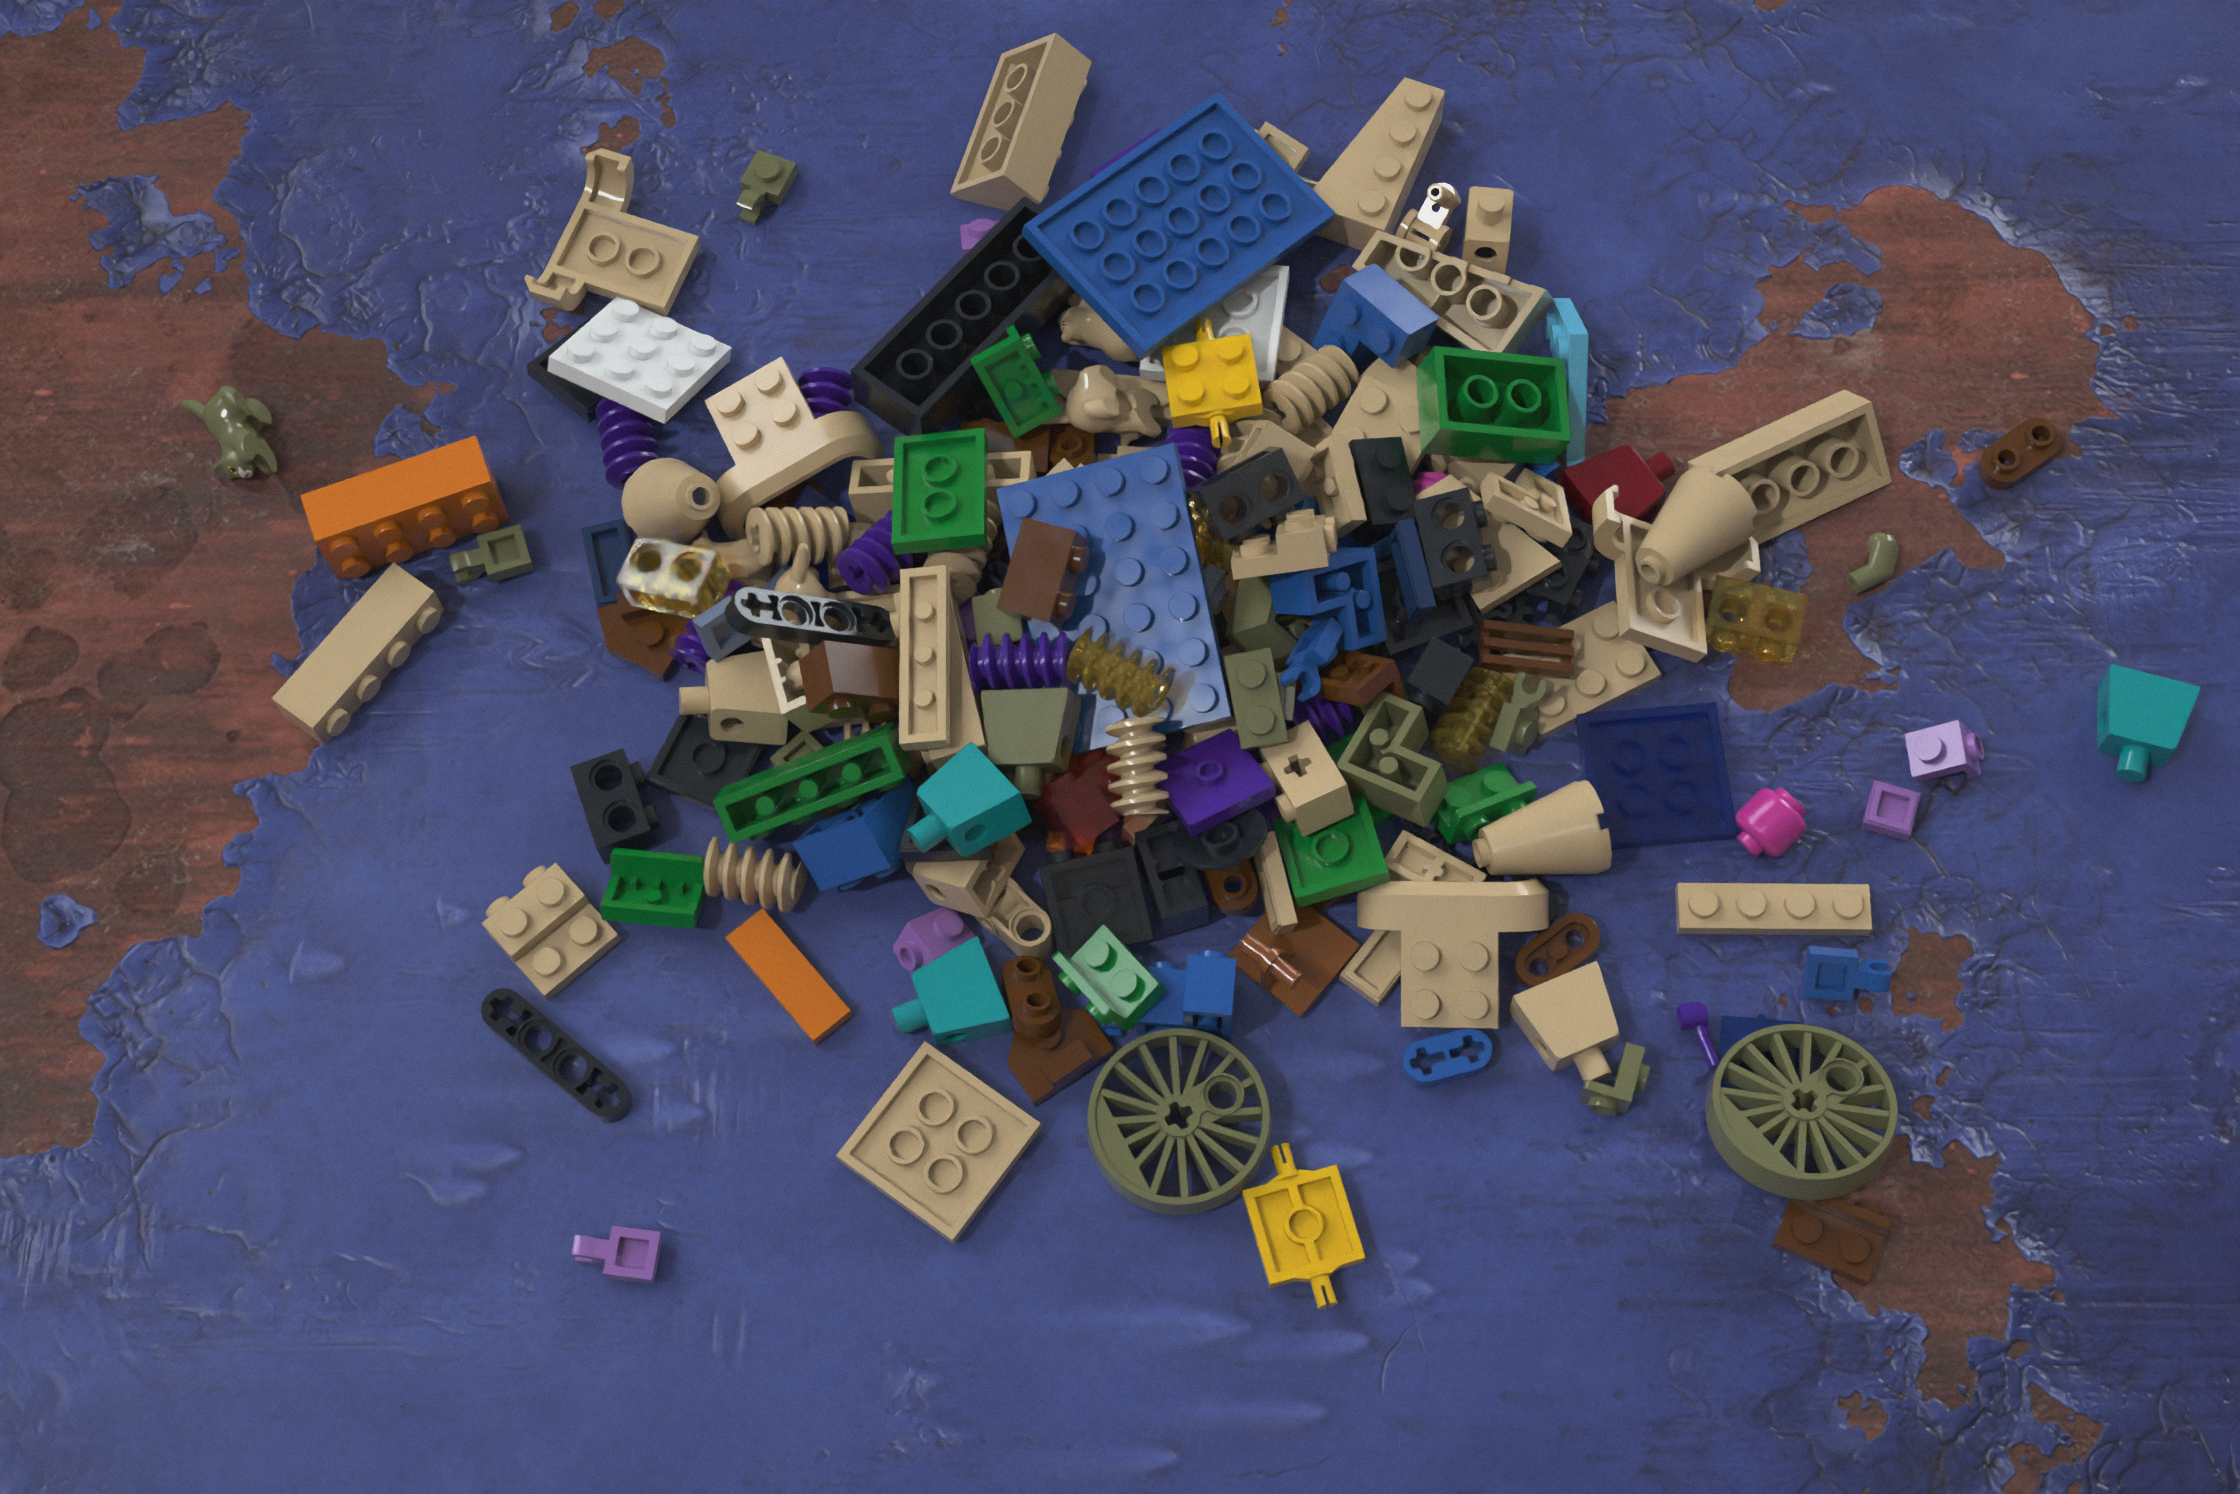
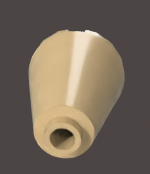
M673 458L651 460L639 467L625 483L621 499L624 519L628 526L632 527L634 532L646 544L660 548L683 546L694 540L701 533L717 511L720 504V491L717 484L710 477L681 460Z
M1708 465L1692 466L1680 476L1635 554L1638 571L1646 581L1661 586L1669 585L1743 544L1755 533L1756 526L1753 527L1752 520L1757 516L1756 506L1749 493L1734 477L1725 474L1721 478L1711 473L1710 471L1714 467Z
M1587 780L1572 782L1480 828L1478 839L1472 841L1473 853L1478 867H1486L1490 875L1598 874L1608 870L1611 867V840L1609 829L1601 830L1597 814L1604 813L1595 789Z

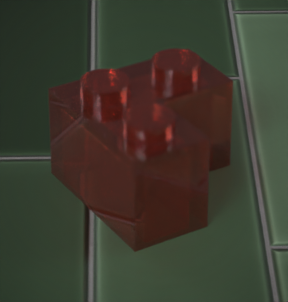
M1098 748L1077 762L1081 769L1074 775L1071 771L1064 775L1060 774L1042 786V798L1032 804L1063 850L1082 847L1120 821L1118 817L1122 814L1114 812L1109 804L1122 799V796L1109 792L1108 785L1121 780V777L1107 772V766L1119 761L1120 757L1107 753L1104 754L1102 749Z

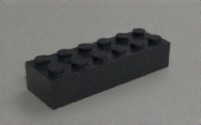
M1024 196L850 370L854 400L905 436L938 433L984 386L970 358L1008 338L1009 335L1006 328L1012 325L1015 326L1020 337L1027 333L1032 337L1072 296L1075 290L1021 235L1024 224L1045 211L1044 208Z

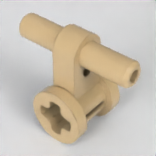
M1447 183L1429 186L1427 198L1420 211L1412 208L1402 220L1395 236L1428 247L1442 254L1452 234V229L1446 226V223L1453 210L1460 204L1457 190ZM1440 205V210L1435 212L1436 206ZM1419 231L1430 238L1429 241L1418 236L1417 232Z

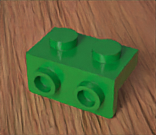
M613 848L610 855L612 875L600 905L601 919L695 929L707 894L703 880L704 857Z

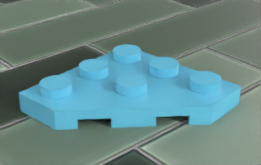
M1554 298L1552 313H1545L1544 335L1546 340L1550 339L1552 358L1564 359L1571 442L1561 452L1566 466H1573L1585 461L1589 334L1571 299Z

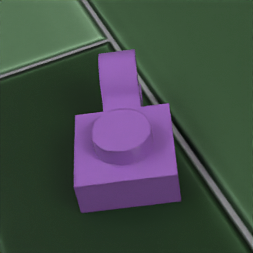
M612 1226L609 1240L575 1235L571 1255L575 1256V1262L587 1264L605 1263L603 1270L605 1278L654 1284L663 1236L658 1231Z

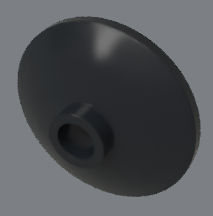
M1251 808L1194 837L1190 835L1181 823L1173 836V849L1179 861L1188 867L1198 870L1225 869L1244 862L1258 852L1267 838L1268 829L1261 812Z

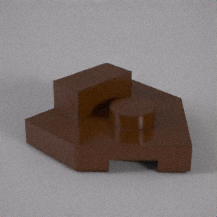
M660 583L617 594L618 603L597 608L609 654L625 663L628 661L647 671L649 675L665 682L673 670L675 662L668 651L670 649H677L675 645L676 638L680 634H687L685 625L689 620L695 618L686 585L663 590Z
M1060 1006L1059 1024L1053 1033L1044 1037L1033 1038L1024 1036L1014 1029L1007 1066L1032 1104L1036 1107L1115 1053L1114 1048L1087 1011Z

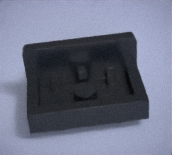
M1401 436L1351 440L1348 444L1354 459V469L1367 521L1352 530L1354 541L1365 540L1373 531L1393 530L1397 521L1413 518L1415 526H1417L1418 521L1413 503L1417 499Z
M1571 516L1569 518L1573 534L1563 548L1549 541L1544 546L1548 552L1561 561L1562 567L1524 589L1526 593L1548 602L1544 621L1556 627L1562 626L1567 614L1577 615L1586 595V591L1580 588L1586 576L1592 579L1595 578L1604 559V555L1594 545L1593 526Z

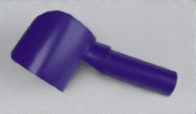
M1699 1002L1681 1003L1676 1009L1679 1029H1695L1696 1038L1699 1041L1708 1067L1712 1068L1719 1065V1059L1709 1037L1708 1010L1706 1006Z

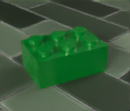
M1434 346L1416 370L1421 453L1551 465L1571 442L1564 359Z

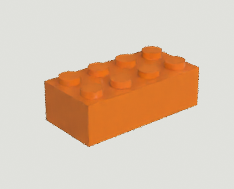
M476 435L300 495L314 541L338 580L363 576L370 569L387 563L404 562L410 559L413 554L430 548L447 547L453 544L456 539L474 533H487L496 529L500 524L510 521L496 478Z

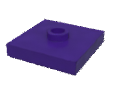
M1231 728L1154 764V769L1166 772L1168 775L1167 779L1156 783L1155 787L1168 792L1169 798L1165 799L1192 837L1276 797L1275 785L1249 751L1241 750L1240 740Z

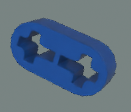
M1474 1028L1461 1029L1418 1040L1410 1044L1404 1052L1401 1063L1402 1074L1409 1084L1420 1089L1431 1088L1483 1073L1489 1065L1493 1052L1492 1043L1486 1034ZM1464 1042H1470L1473 1049L1481 1048L1482 1050L1478 1053L1475 1063H1470L1467 1056L1453 1059L1450 1056L1459 1054L1462 1051ZM1418 1054H1424L1427 1061L1443 1059V1061L1434 1063L1431 1066L1430 1074L1423 1075L1420 1068L1412 1069L1411 1067L1415 1064Z

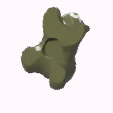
M225 385L219 388L218 393L214 397L206 400L205 405L198 400L184 399L181 402V406L184 409L192 412L205 422L206 427L221 445L222 456L213 467L215 474L226 473L227 479L233 480L239 477H251L257 467L267 475H273L277 471L274 453L265 440L259 436V431L272 423L271 413L261 401L253 398L245 400L239 390L233 386Z

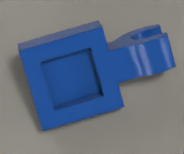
M1332 616L1302 632L1285 664L1289 668L1281 675L1280 683L1284 687L1296 681L1297 678L1300 680L1302 692L1299 694L1298 699L1301 702L1315 696L1319 692L1321 681L1318 669L1326 667L1338 653L1336 644L1345 628Z
M1808 946L1801 988L1803 997L1852 1001L1854 988L1874 992H1889L1891 972L1886 971L1888 963L1881 959H1866L1859 962L1857 950Z

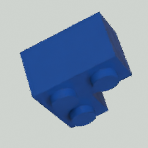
M1373 263L1342 280L1311 346L1317 351L1324 345L1339 347L1350 357L1355 366L1376 354L1393 368L1424 350L1440 317L1378 265Z
M1337 547V552L1330 553L1329 567L1268 575L1274 613L1311 615L1312 626L1332 616L1345 628L1336 644L1338 650L1354 651L1387 640L1374 548Z
M905 776L904 783L885 792H878V789L871 790L852 809L815 822L793 843L820 892L836 886H840L841 890H847L859 884L868 875L875 874L876 878H882L893 873L902 865L899 860L901 858L899 849L915 790L909 776Z
M1206 950L1199 952L1198 956L1188 955L1186 970L1179 969L1180 967L1177 964L1171 962L1152 963L1151 967L1147 968L1166 987L1167 991L1135 1023L1136 1035L1143 1036L1163 1029L1186 1028L1207 1032L1231 1043L1237 959L1227 958V954L1223 952Z

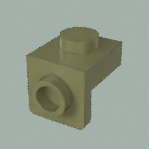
M1626 1042L1620 1057L1613 1087L1585 1080L1580 1092L1579 1101L1588 1104L1589 1110L1600 1115L1616 1116L1617 1113L1625 1115L1632 1101L1633 1093L1642 1094L1648 1078L1650 1066L1642 1064L1645 1047Z

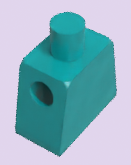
M2110 664L2098 684L2097 748L2103 753L2119 757L2116 770L2118 778L2128 782H2142L2145 780L2148 765L2156 767L2165 765L2178 745L2198 697L2199 686Z
M970 742L918 788L916 795L926 817L907 829V832L922 853H925L946 839L960 856H969L985 848V846H989L1027 826L1032 820L1017 788Z
M978 936L913 972L911 980L918 998L892 1008L901 1035L928 1025L937 1047L994 1037L1013 1031L1010 1016Z

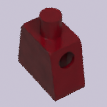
M1622 445L1563 470L1560 486L1564 488L1566 501L1580 519L1587 524L1593 526L1592 507L1596 499L1614 484L1619 488V496L1614 500V510L1635 519L1649 522L1662 509L1666 490L1661 483L1675 474V468L1670 458L1664 452H1659L1643 461L1632 446Z

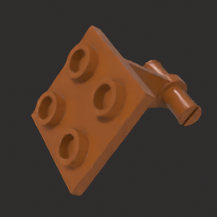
M1290 891L1298 921L1292 932L1274 937V934L1271 933L1267 913L1265 912L1227 958L1237 959V970L1301 1019L1360 949V944L1309 905L1298 908L1295 895Z

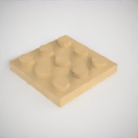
M924 1041L837 1153L836 1157L843 1165L954 1245L1042 1129L1039 1121Z

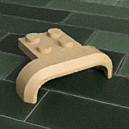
M603 148L587 153L585 157L587 179L583 194L543 274L538 280L529 275H526L524 278L531 296L537 302L565 311H572L581 303L587 291L611 299H615L618 296L622 299L633 301L638 306L649 311L667 316L701 247L699 236L627 214L626 211L630 203L634 184V166L631 157Z
M782 356L704 400L736 464L716 482L720 491V504L715 513L724 532L732 539H746L743 525L748 512L752 508H758L844 458L862 456L869 460L881 459L885 449L871 422L861 413L838 411L815 419L789 366Z
M1614 484L1605 490L1594 502L1592 521L1596 549L1602 555L1614 561L1619 637L1697 663L1707 655L1702 589L1722 590L1733 588L1757 576L1761 572L1758 543L1751 536L1743 544L1669 585L1661 586L1650 583L1640 575L1635 561V554L1652 524L1614 510V500L1619 496V488Z
M1537 878L1516 882L1391 881L1357 891L1358 927L1373 930L1401 931V1027L1498 1029L1499 932L1537 931L1549 927V890Z

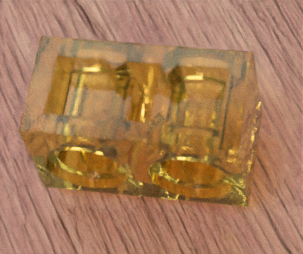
M637 536L615 583L634 607L694 619L722 600L732 575L723 563L721 555L711 547L705 545H697L696 547L680 545L665 537H657L655 540Z
M1716 575L1705 615L1706 643L1713 649L1724 653L1740 651L1756 655L1758 659L1768 663H1780L1782 661L1791 663L1799 644L1808 595ZM1731 613L1735 615L1740 620V622H1727L1720 616V614ZM1766 624H1778L1784 628L1785 632H1772Z

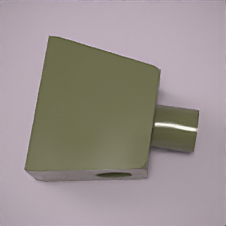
M1069 688L982 690L981 701L989 760L1002 774H1014V786L1020 792L1023 799L1035 800L1042 798L1043 774L1064 773L1068 770L1081 709V698Z

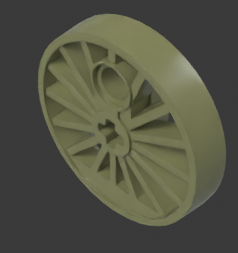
M1783 1024L1755 1031L1742 1038L1727 1051L1711 1081L1706 1099L1705 1116L1707 1128L1715 1148L1725 1162L1745 1180L1765 1191L1782 1197L1799 1200H1823L1843 1196L1857 1190L1873 1179L1887 1161L1894 1142L1898 1109L1895 1091L1887 1073L1878 1061L1859 1044L1825 1028L1803 1024ZM1786 1049H1800L1798 1076ZM1770 1051L1777 1069L1761 1053ZM1811 1051L1826 1055L1827 1057L1821 1068L1810 1074ZM1744 1061L1756 1074L1738 1065ZM1725 1080L1743 1090L1725 1088L1721 1086ZM1863 1081H1864L1868 1086L1862 1087ZM1879 1103L1881 1110L1860 1106ZM1863 1127L1884 1130V1137H1881ZM1779 1134V1138L1773 1146L1769 1140ZM1789 1143L1794 1145L1793 1166L1783 1156ZM1807 1144H1809L1820 1173H1804ZM1851 1144L1871 1154L1864 1159ZM1827 1147L1847 1167L1846 1169L1836 1170Z
M1171 1028L1158 1030L1140 1036L1126 1044L1109 1059L1101 1070L1089 1100L1087 1112L1088 1143L1093 1159L1102 1176L1112 1188L1128 1201L1149 1211L1161 1214H1198L1212 1210L1232 1200L1257 1175L1267 1155L1271 1139L1272 1118L1270 1104L1264 1084L1254 1066L1244 1054L1229 1042L1218 1036L1195 1029ZM1178 1045L1196 1046L1198 1050L1184 1091L1182 1092ZM1168 1046L1172 1093L1167 1087L1149 1050ZM1208 1050L1224 1057L1225 1059L1204 1082L1197 1085ZM1139 1055L1159 1094L1124 1065ZM1236 1066L1246 1079L1240 1082L1236 1077L1228 1073ZM1114 1075H1116L1147 1102L1107 1090L1106 1087ZM1254 1091L1260 1107L1244 1108V1095ZM1227 1092L1235 1098L1236 1102L1230 1108L1217 1109L1212 1106L1209 1100L1215 1093ZM1107 1104L1140 1115L1113 1117ZM1178 1114L1181 1120L1187 1119V1127L1180 1129L1177 1124H1171V1117ZM1262 1121L1259 1138L1229 1129V1127L1237 1122ZM1143 1129L1125 1139L1121 1131ZM1210 1137L1253 1150L1254 1152L1244 1166ZM1151 1141L1143 1152L1134 1159L1131 1151ZM1199 1145L1236 1176L1219 1187ZM1164 1148L1151 1188H1149L1141 1172L1158 1152ZM1186 1151H1189L1210 1192L1190 1196ZM1176 1152L1180 1197L1161 1196L1160 1192L1173 1153Z

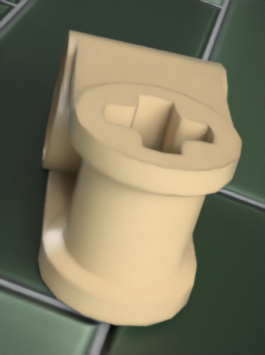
M1011 877L1007 880L986 918L974 916L986 930L996 935L1018 956H1032L1043 961L1054 950L1055 938L1049 916L1027 896ZM1031 928L1044 931L1042 936L1035 941H1025L1020 938L1026 930Z

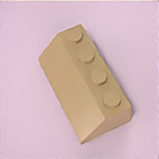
M1056 32L1002 53L950 194L957 199L1010 211L1024 196L1036 204H1041L1048 194V183L1054 166L1061 157V147L1065 135L1074 121L1073 113L1079 96L1086 88V77L1092 61Z
M1845 389L1688 461L1689 469L1692 466L1698 465L1712 466L1714 468L1710 471L1711 473L1721 478L1725 474H1729L1744 487L1756 506L1757 516L1752 520L1753 527L1756 526V530L1752 537L1758 545L1892 482L1872 402Z

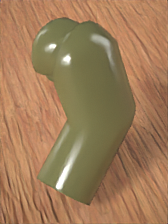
M1877 532L1868 539L1867 545L1870 546L1868 548L1870 553L1868 564L1846 575L1847 584L1854 594H1859L1882 583L1893 575L1899 546L1892 535Z

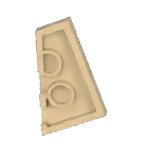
M1450 474L1417 494L1416 499L1419 500L1458 490L1466 486ZM1469 489L1474 501L1482 500ZM1487 512L1488 527L1482 528L1481 533L1484 545L1489 543L1493 545L1498 570L1490 572L1493 588L1469 593L1482 615L1562 567L1560 560L1512 522H1499ZM1449 515L1443 521L1442 527L1445 529L1457 528L1462 524L1464 515ZM1461 557L1454 562L1453 568L1456 573L1466 572L1472 567L1474 559L1471 557Z

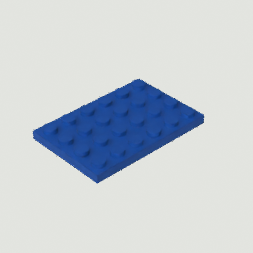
M1216 92L1024 224L1021 235L1123 342L1143 360L1331 224L1336 213Z
M1169 443L996 489L1010 560L1023 517L1077 531L1088 540L1086 545L1090 551L1088 564L1083 574L1077 575L1073 592L1076 594L1075 607L1071 617L1068 620L1064 619L1061 630L1023 620L1025 632H1028L1032 646L1038 645L1041 632H1047L1051 646L1056 645L1060 632H1065L1072 652V681L1070 690L1081 698V709L1071 757L1104 750L1106 746L1118 742L1119 738L1105 734V727L1118 722L1120 719L1164 717L1165 721L1151 727L1152 731L1167 735L1235 718L1178 446L1176 444Z

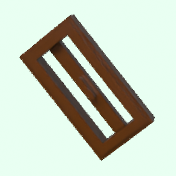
M1484 619L1479 626V668L1515 673L1525 672L1532 675L1569 679L1574 673V664H1571V659L1574 656V647H1571V642L1574 639V630ZM1490 650L1515 652L1517 655L1558 657L1560 662L1492 655Z

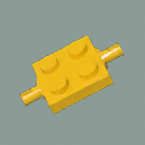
M1203 317L1204 332L1202 331L1201 319L1193 323L1196 336L1195 342L1161 347L1173 429L1193 425L1210 426L1212 445L1215 448H1221L1219 434H1222L1225 448L1232 441L1228 424L1240 418L1263 415L1262 399L1250 333L1214 338L1212 320Z
M1281 1144L1285 1163L1282 1160L1279 1146L1276 1145L1270 1148L1269 1151L1272 1154L1278 1176L1264 1185L1242 1191V1197L1269 1288H1275L1296 1281L1310 1282L1317 1303V1309H1326L1327 1304L1322 1289L1325 1292L1329 1308L1338 1304V1301L1336 1300L1329 1276L1339 1269L1364 1263L1366 1259L1337 1164L1314 1171L1297 1170L1290 1150V1144Z

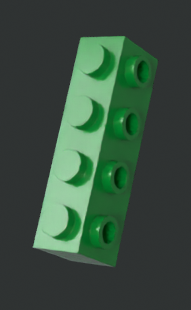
M895 721L724 786L714 798L713 803L731 844L749 838L750 841H756L776 831L775 827L791 821L793 825H798L813 819L819 814V810L834 805L836 809L843 808L860 800L863 793L878 789V792H885L904 783V778L913 762L908 751H903L899 745V730Z

